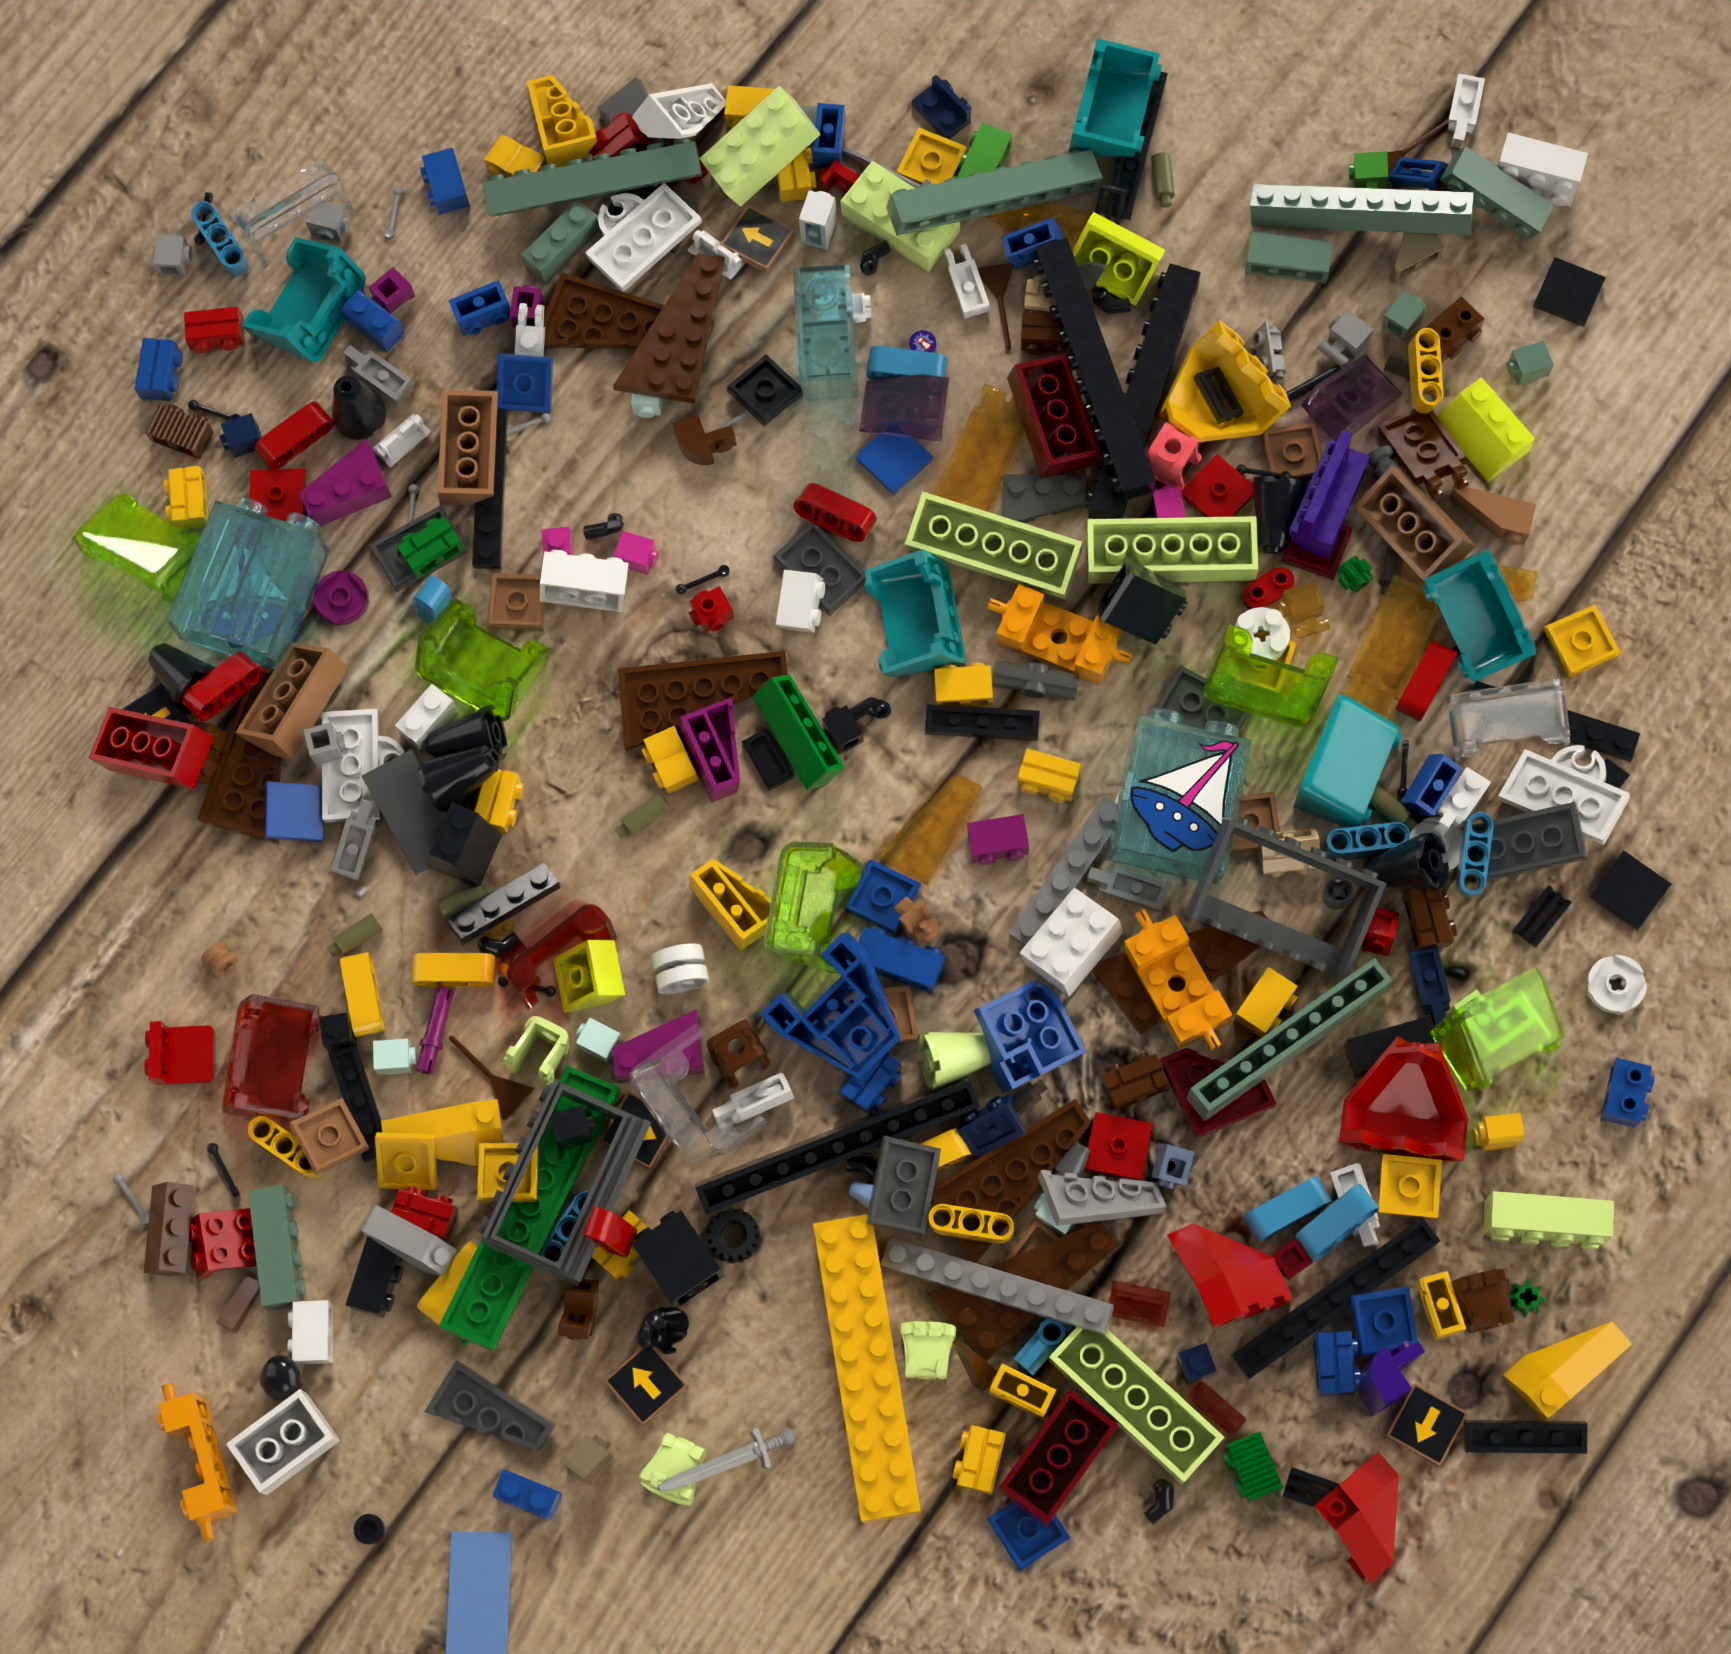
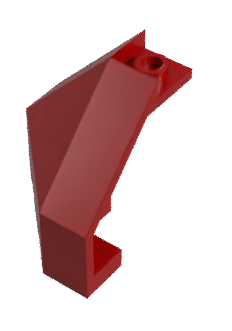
M1397 1036L1344 1099L1339 1143L1360 1151L1369 1152L1370 1148L1385 1150L1387 1154L1428 1156L1429 1159L1442 1160V1163L1464 1161L1469 1118L1440 1043H1411Z
M1195 1223L1167 1234L1171 1243V1254L1178 1255L1197 1287L1209 1314L1208 1321L1212 1330L1235 1320L1239 1322L1260 1312L1265 1314L1292 1301L1293 1298L1274 1257Z
M1379 1451L1314 1506L1340 1537L1351 1554V1557L1345 1562L1364 1585L1371 1583L1391 1566L1394 1561L1399 1475Z

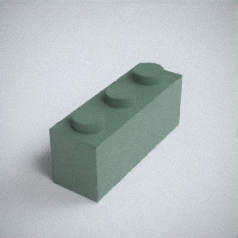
M577 199L522 254L525 268L546 285L600 231L597 215Z
M1267 231L1251 232L1245 274L1326 284L1333 242H1327L1322 238L1303 239L1291 234L1284 236L1272 235Z

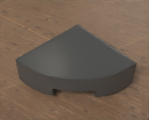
M1100 262L1078 265L1085 287L1092 290L1107 265Z

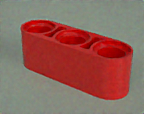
M317 401L310 402L256 442L254 449L270 469H279L329 433L334 427V421Z
M816 483L807 484L793 504L795 512L800 517L853 542L863 541L877 521L875 513L870 508Z
M1432 640L1395 710L1421 722L1458 652Z
M237 652L188 688L182 696V704L200 721H208L254 687L261 680L263 670L244 652Z
M593 1206L582 1235L602 1249L627 1258L638 1229L617 1214Z

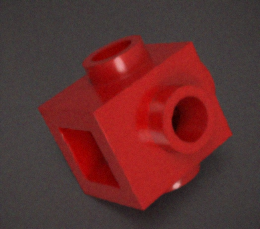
M720 586L710 591L703 590L690 600L692 611L688 612L695 627L700 625L704 633L710 630L711 632L718 631L726 625V622L734 619L733 610Z

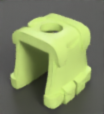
M532 1016L524 1025V1034L515 1047L510 1046L503 1060L505 1068L517 1074L537 1037L553 1044V1049L538 1070L539 1086L544 1089L546 1084L552 1085L557 1066L563 1056L567 1058L569 1054V1036L560 1026L544 1018Z
M913 1321L902 1323L900 1334H902L905 1348L906 1378L917 1377L918 1379L935 1380L938 1378L939 1380H947L949 1355L954 1337H956V1327L942 1322Z
M666 1433L658 1451L640 1473L641 1485L653 1494L670 1502L691 1506L695 1498L696 1482L668 1491H658L657 1487L670 1477L704 1463L706 1457L705 1449L694 1446V1443L684 1438H676L674 1435Z

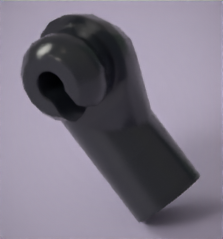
M1097 287L1093 291L1094 304L1104 313L1131 312L1129 298L1115 300L1105 287Z
M869 697L849 709L856 721L865 715L883 719L891 714L889 703L874 697Z
M1161 1478L1154 1483L1153 1489L1156 1492V1503L1143 1513L1152 1525L1173 1508L1174 1487L1166 1479Z

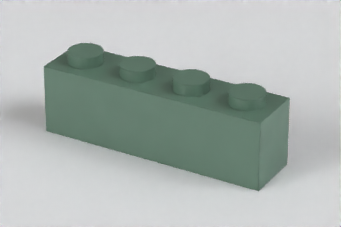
M1466 146L1453 155L1440 179L1452 192H1474V207L1482 208L1491 214L1495 221L1506 224L1513 229L1515 234L1527 239L1541 232L1554 207V204Z
M284 1185L250 1190L248 1195L261 1305L266 1310L291 1307L293 1302L302 1301V1296L306 1295L304 1279L299 1278L298 1267H302V1256L300 1250H296L295 1238H299L297 1222L292 1221L291 1210L295 1209L293 1192H289Z

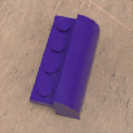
M1344 430L1341 431L1338 440L1333 438L1332 442H1327L1289 529L1290 537L1298 546L1326 559H1329L1365 475L1370 458L1367 454L1349 448L1352 433Z
M1406 1341L1391 1352L1384 1346L1362 1369L1358 1391L1371 1416L1398 1402L1412 1389L1402 1370L1411 1366L1425 1352L1419 1341L1412 1345L1409 1341Z

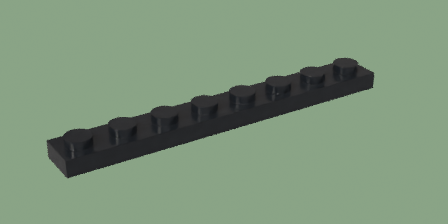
M1420 1218L1231 1354V1357L1247 1379L1250 1380L1350 1308L1349 1296L1372 1292L1440 1242L1439 1238L1424 1218Z

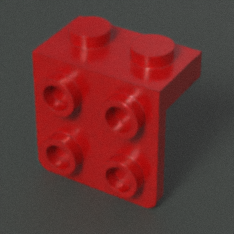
M150 1021L149 1030L145 1032V1044L149 1048V1058L145 1059L144 1071L148 1079L156 1085L196 1084L213 1081L215 1030L212 1026L167 1027L162 1021Z
M250 1208L198 1213L191 1219L189 1242H191L192 1254L190 1263L192 1269L196 1272L197 1279L208 1278L218 1270L257 1266Z

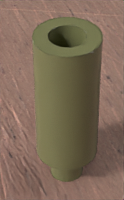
M1165 152L1156 153L1151 157L1155 198L1160 200L1161 207L1167 208L1172 205L1171 199L1175 196L1171 156Z
M1378 784L1376 785L1369 805L1389 821L1400 822L1406 825L1409 831H1412L1418 825V822L1411 817L1413 812Z
M657 793L620 819L622 824L614 830L620 838H623L628 833L633 836L669 811V808Z
M483 885L438 899L444 918L446 919L493 893L496 891L495 887L491 886L484 889Z
M371 913L333 938L335 943L327 947V950L332 957L340 952L346 955L383 931V929Z

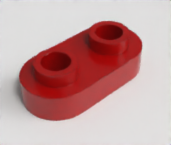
M1276 567L1250 582L1243 591L1242 599L1244 605L1248 609L1267 608L1282 599L1293 589L1295 582L1293 573L1285 567ZM1283 577L1285 582L1278 583L1276 578ZM1259 591L1262 593V596L1257 598L1252 593Z

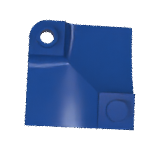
M1032 981L973 1010L989 1049L992 1063L990 1069L1002 1093H1006L1086 1052L1061 1001L1050 987L1040 981ZM1030 993L1034 995L1035 1000L1032 1001L1030 999Z

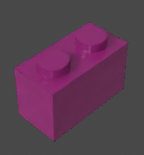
M1024 814L967 823L972 863L979 862V865H990L995 863L996 859L1007 858L1008 861L1023 859L1024 855L1029 854Z

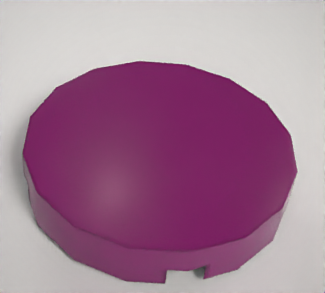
M333 571L323 576L314 589L313 604L319 616L328 623L348 625L358 620L366 612L369 603V592L363 580L355 573Z

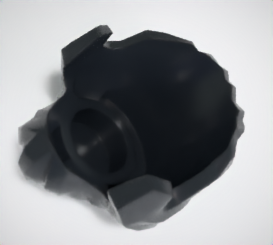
M660 1307L650 1311L644 1317L638 1332L639 1345L642 1348L648 1349L657 1346L664 1354L676 1353L677 1349L672 1346L675 1343L681 1342L687 1336V1330L689 1329L690 1321L688 1320L687 1313L674 1307Z

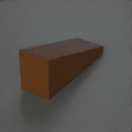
M246 1275L216 1323L238 1333L260 1291L259 1281Z
M955 1338L952 1343L972 1385L984 1391L998 1371L967 1344Z

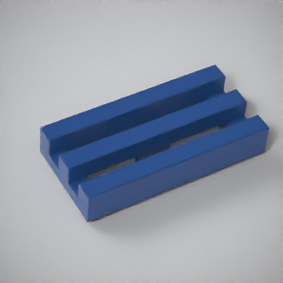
M1400 157L1388 179L1392 185L1436 189L1438 186L1436 180L1442 178L1441 172H1445L1447 165L1444 161ZM1420 169H1422V170H1432L1433 172L1421 171Z

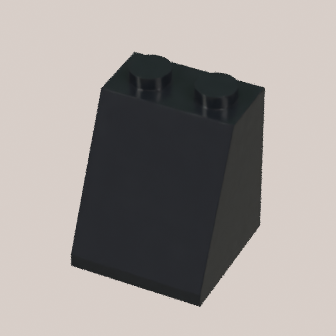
M1127 557L1098 602L1099 619L1157 645L1161 638L1165 639L1170 633L1173 626L1170 623L1176 615L1180 616L1188 604L1186 592Z
M452 802L430 851L427 866L474 887L480 886L502 836L479 813Z
M673 1210L664 1215L659 1220L661 1224L651 1230L650 1227H647L635 1236L636 1241L632 1245L673 1307L679 1308L723 1278L724 1274L682 1210L677 1213Z

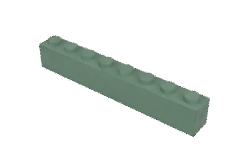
M689 138L674 140V145L663 147V143L648 145L647 150L637 152L636 148L620 151V156L610 157L609 153L594 156V161L585 163L583 159H574L567 161L568 166L557 168V164L541 166V171L531 173L530 169L515 171V176L504 178V174L489 176L488 182L482 183L488 215L495 217L572 202L577 199L582 200L702 176L695 141L690 142Z
M1075 150L1068 155L1060 157L1053 155L1037 162L1026 161L1015 167L1007 168L1003 166L992 172H976L969 177L960 179L953 177L938 184L926 183L915 189H899L890 195L886 209L896 236L1094 192L1097 190L1103 177L1092 150L1083 152Z
M1253 184L1250 202L1251 225L1260 227L1471 235L1474 192Z
M1375 958L1191 1087L1187 1100L1202 1119L1206 1121L1386 993L1393 980Z

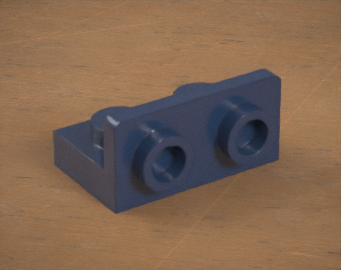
M937 75L932 77V85L912 100L913 108L942 137L949 140L971 123V106L963 97L959 98L954 93L951 84L945 79L941 80Z
M1010 1094L1003 1098L996 1096L989 1100L984 1108L978 1111L975 1109L962 1115L957 1131L975 1159L1025 1134L1026 1127L1011 1105L1013 1098Z

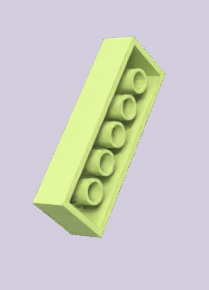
M923 491L905 541V546L909 551L916 552L924 549L947 563L1016 585L1021 584L1064 600L1067 598L1083 550L1082 541Z
M1256 516L1087 519L1088 584L1111 583L1127 557L1170 582L1254 581L1257 577Z
M1076 1327L1049 1357V1362L1111 1420L1117 1423L1127 1435L1181 1485L1186 1482L1225 1438L1108 1329L1106 1334L1102 1335Z

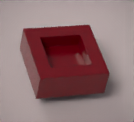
M1296 1238L1271 1255L1275 1258L1279 1269L1288 1281L1313 1264V1261Z

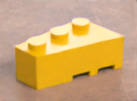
M715 859L710 860L690 874L689 888L740 951L786 920L788 907L782 903L778 904L766 896V893L759 888L755 889L743 881L741 876Z

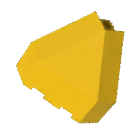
M1218 320L1189 349L1159 416L1174 426L1175 430L1188 437L1193 436L1200 440V442L1262 435L1291 405L1287 393L1281 385L1273 384L1266 375L1269 372L1256 355L1252 356L1243 347L1245 342L1222 321ZM1215 367H1220L1244 411L1241 417H1233L1230 421L1224 420L1221 424H1217L1193 379L1196 373ZM1212 375V376H1211L1212 379L1214 380V382H1215L1217 388H1219L1218 384L1216 383V381H1215V379H1214V377H1213V375ZM1223 397V399H1224V401L1226 402V404H1227L1229 410L1231 411V408H1230V406L1228 405V403H1227L1225 397Z

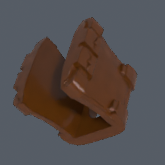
M746 1019L739 1021L707 1041V1048L711 1053L712 1061L717 1067L719 1074L723 1079H726L731 1088L739 1086L734 1072L755 1059L759 1060L764 1070L771 1067L765 1047ZM740 1039L744 1042L745 1048L741 1054L734 1055L728 1051V1044L731 1040Z
M1492 1269L1451 1281L1466 1329L1469 1333L1514 1323V1315L1509 1298L1510 1277L1507 1269Z

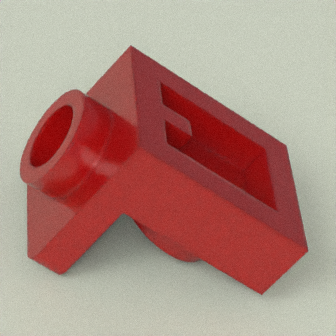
M834 160L831 166L825 167L819 176L821 191L827 193L835 183L842 192L847 193L860 175Z
M1376 908L1362 943L1361 949L1363 951L1385 956L1390 955L1399 912Z

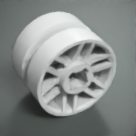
M700 944L671 946L659 950L651 956L653 970L655 973H658L655 979L658 993L670 995L699 989L710 982L707 967L702 965L705 962L703 947Z

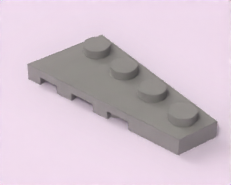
M1041 1170L1038 1175L1056 1226L1163 1214L1166 1209V1204L1156 1182L1120 1179L1119 1182L1108 1181L1102 1176H1093L1092 1179L1078 1178L1077 1174L1065 1173L1064 1176L1051 1175V1171Z

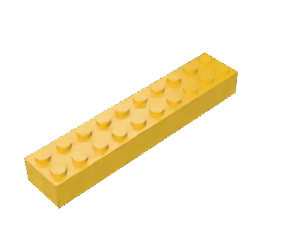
M867 1214L813 1223L862 1524L922 1514L874 1225L866 1224Z

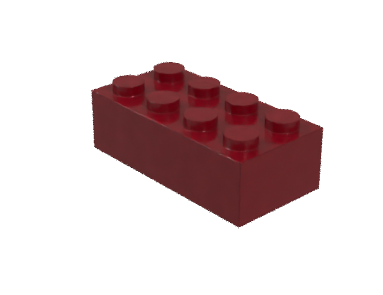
M1066 353L1015 364L1007 380L1041 478L1091 467L1101 453Z
M1069 1389L998 1488V1492L1047 1528L1116 1432L1119 1425Z

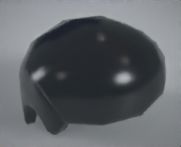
M282 1355L273 1356L264 1364L261 1370L260 1386L266 1395L272 1399L286 1400L303 1386L300 1382V1370L295 1361L289 1357Z

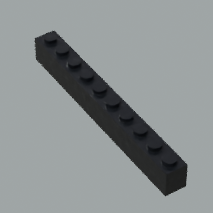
M1067 238L1036 247L1035 258L1032 259L1035 273L1042 276L1041 289L1045 299L1049 298L1052 304L1049 307L1053 322H1058L1061 330L1058 331L1062 347L1067 346L1069 351L1067 358L1071 370H1075L1078 376L1075 382L1080 395L1084 394L1087 401L1084 407L1088 419H1093L1096 428H1093L1097 444L1102 443L1105 451L1102 453V459L1106 469L1111 468L1113 490L1115 494L1120 493L1122 502L1153 493L1156 481Z
M1169 263L1167 272H1161L1157 288H1161L1159 296H1153L1149 309L1153 314L1151 320H1145L1141 334L1145 336L1143 345L1137 344L1133 360H1137L1135 369H1129L1125 382L1129 387L1124 396L1144 451L1200 282L1201 272ZM1104 463L1102 467L1097 466L1093 482L1097 483L1094 492L1089 491L1085 507L1089 508L1088 518L1123 519L1129 500L1122 502L1120 493L1115 494L1111 484V478L1113 477L1111 468L1106 469Z
M965 1077L940 1089L926 1092L694 1183L704 1212L707 1215L881 1147L883 1136L901 1139L978 1109L980 1104L970 1079Z

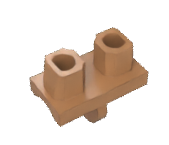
M905 897L895 906L894 909L901 916L899 920L909 939L915 942V946H918L921 942L930 943L936 940L940 932L939 926L933 920L926 904L919 899L914 903L908 897Z

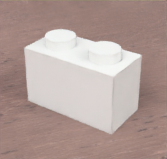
M809 190L799 217L801 241L804 244L828 250L837 224L835 197L824 191L814 192Z
M784 570L776 619L778 627L785 630L815 633V626H819L821 620V610L818 609L819 600L825 594V582H822V577L817 573Z
M431 684L396 723L395 727L400 736L422 752L426 748L425 741L428 739L429 733L445 726L457 713L458 709L451 698Z
M328 1300L293 1302V1310L288 1312V1325L292 1328V1339L288 1340V1356L292 1357V1360L298 1365L333 1363L334 1304Z

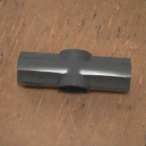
M996 660L992 678V686L1019 690L1022 694L1029 697L1043 698L1047 695L1074 701L1079 682V675L1053 671L1048 666L1040 663L1020 665Z

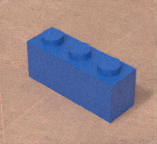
M863 927L858 942L869 953L876 974L903 984H910L911 987L934 994L945 965V956L941 955L942 952L939 949L931 946H925L924 949L915 946V942L909 938L899 936L896 939L887 936L888 933L881 928L871 927L870 930Z

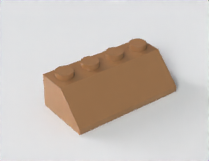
M442 390L438 497L440 505L468 506L494 496L498 391Z
M1393 465L1354 505L1423 581L1425 578L1463 560L1476 546L1419 485H1415L1406 471Z
M291 642L235 733L273 756L293 760L305 740L304 729L314 727L321 712L342 681L348 667L330 648Z

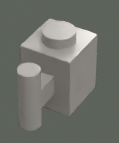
M1347 310L1342 317L1337 315L1329 325L1330 333L1328 340L1333 345H1330L1323 339L1317 346V349L1341 368H1344L1349 359L1342 353L1344 352L1354 360L1371 341L1374 329L1350 310Z

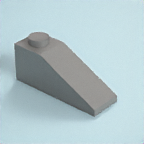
M377 1205L372 1206L359 1230L425 1274L444 1276L457 1251L435 1235Z

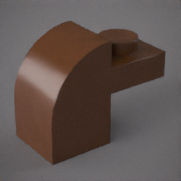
M699 415L672 423L681 452L693 463L700 465L714 464L712 453H724L737 445L732 425L705 434Z
M581 1279L577 1287L569 1283L567 1284L564 1297V1312L558 1324V1336H566L571 1340L587 1339L588 1336H592L598 1306L599 1280Z

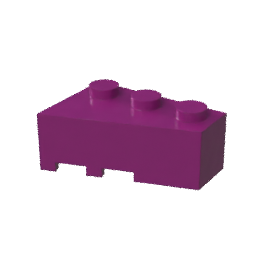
M367 438L299 492L315 528L392 497Z
M732 698L681 716L679 720V733L711 803L736 794L740 784L735 722L733 719Z
M697 1010L612 1048L615 1077L618 1083L705 1073L700 1020Z

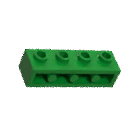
M790 674L771 677L752 696L806 790L826 786L845 768Z

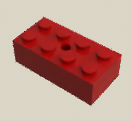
M108 707L89 759L110 771L194 790L214 737L192 724Z

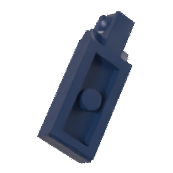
M1438 946L1409 951L1408 957L1423 1014H1430L1435 1029L1444 1028L1447 1024L1445 1011L1450 1010L1449 1003L1451 999Z

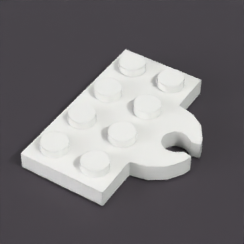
M665 183L645 200L629 193L614 195L611 197L613 205L623 208V212L617 216L610 215L607 206L602 204L598 215V222L603 237L585 252L586 258L624 292L701 224V217Z
M378 709L322 712V724L331 722L337 732H342L346 748L342 749L343 759L322 764V820L324 823L346 822L351 811L358 812L361 800L366 799L375 802L361 776L385 764L389 758L398 757L405 753L397 741L387 736H380ZM375 802L371 817L380 820L381 812Z
M1576 745L1558 751L1551 760L1524 749L1498 797L1499 801L1525 812L1576 802L1583 837L1604 845L1629 801L1630 793L1605 783L1607 777L1605 762L1597 751L1594 750L1591 754L1592 761L1589 765H1577L1576 760L1584 756L1585 746Z

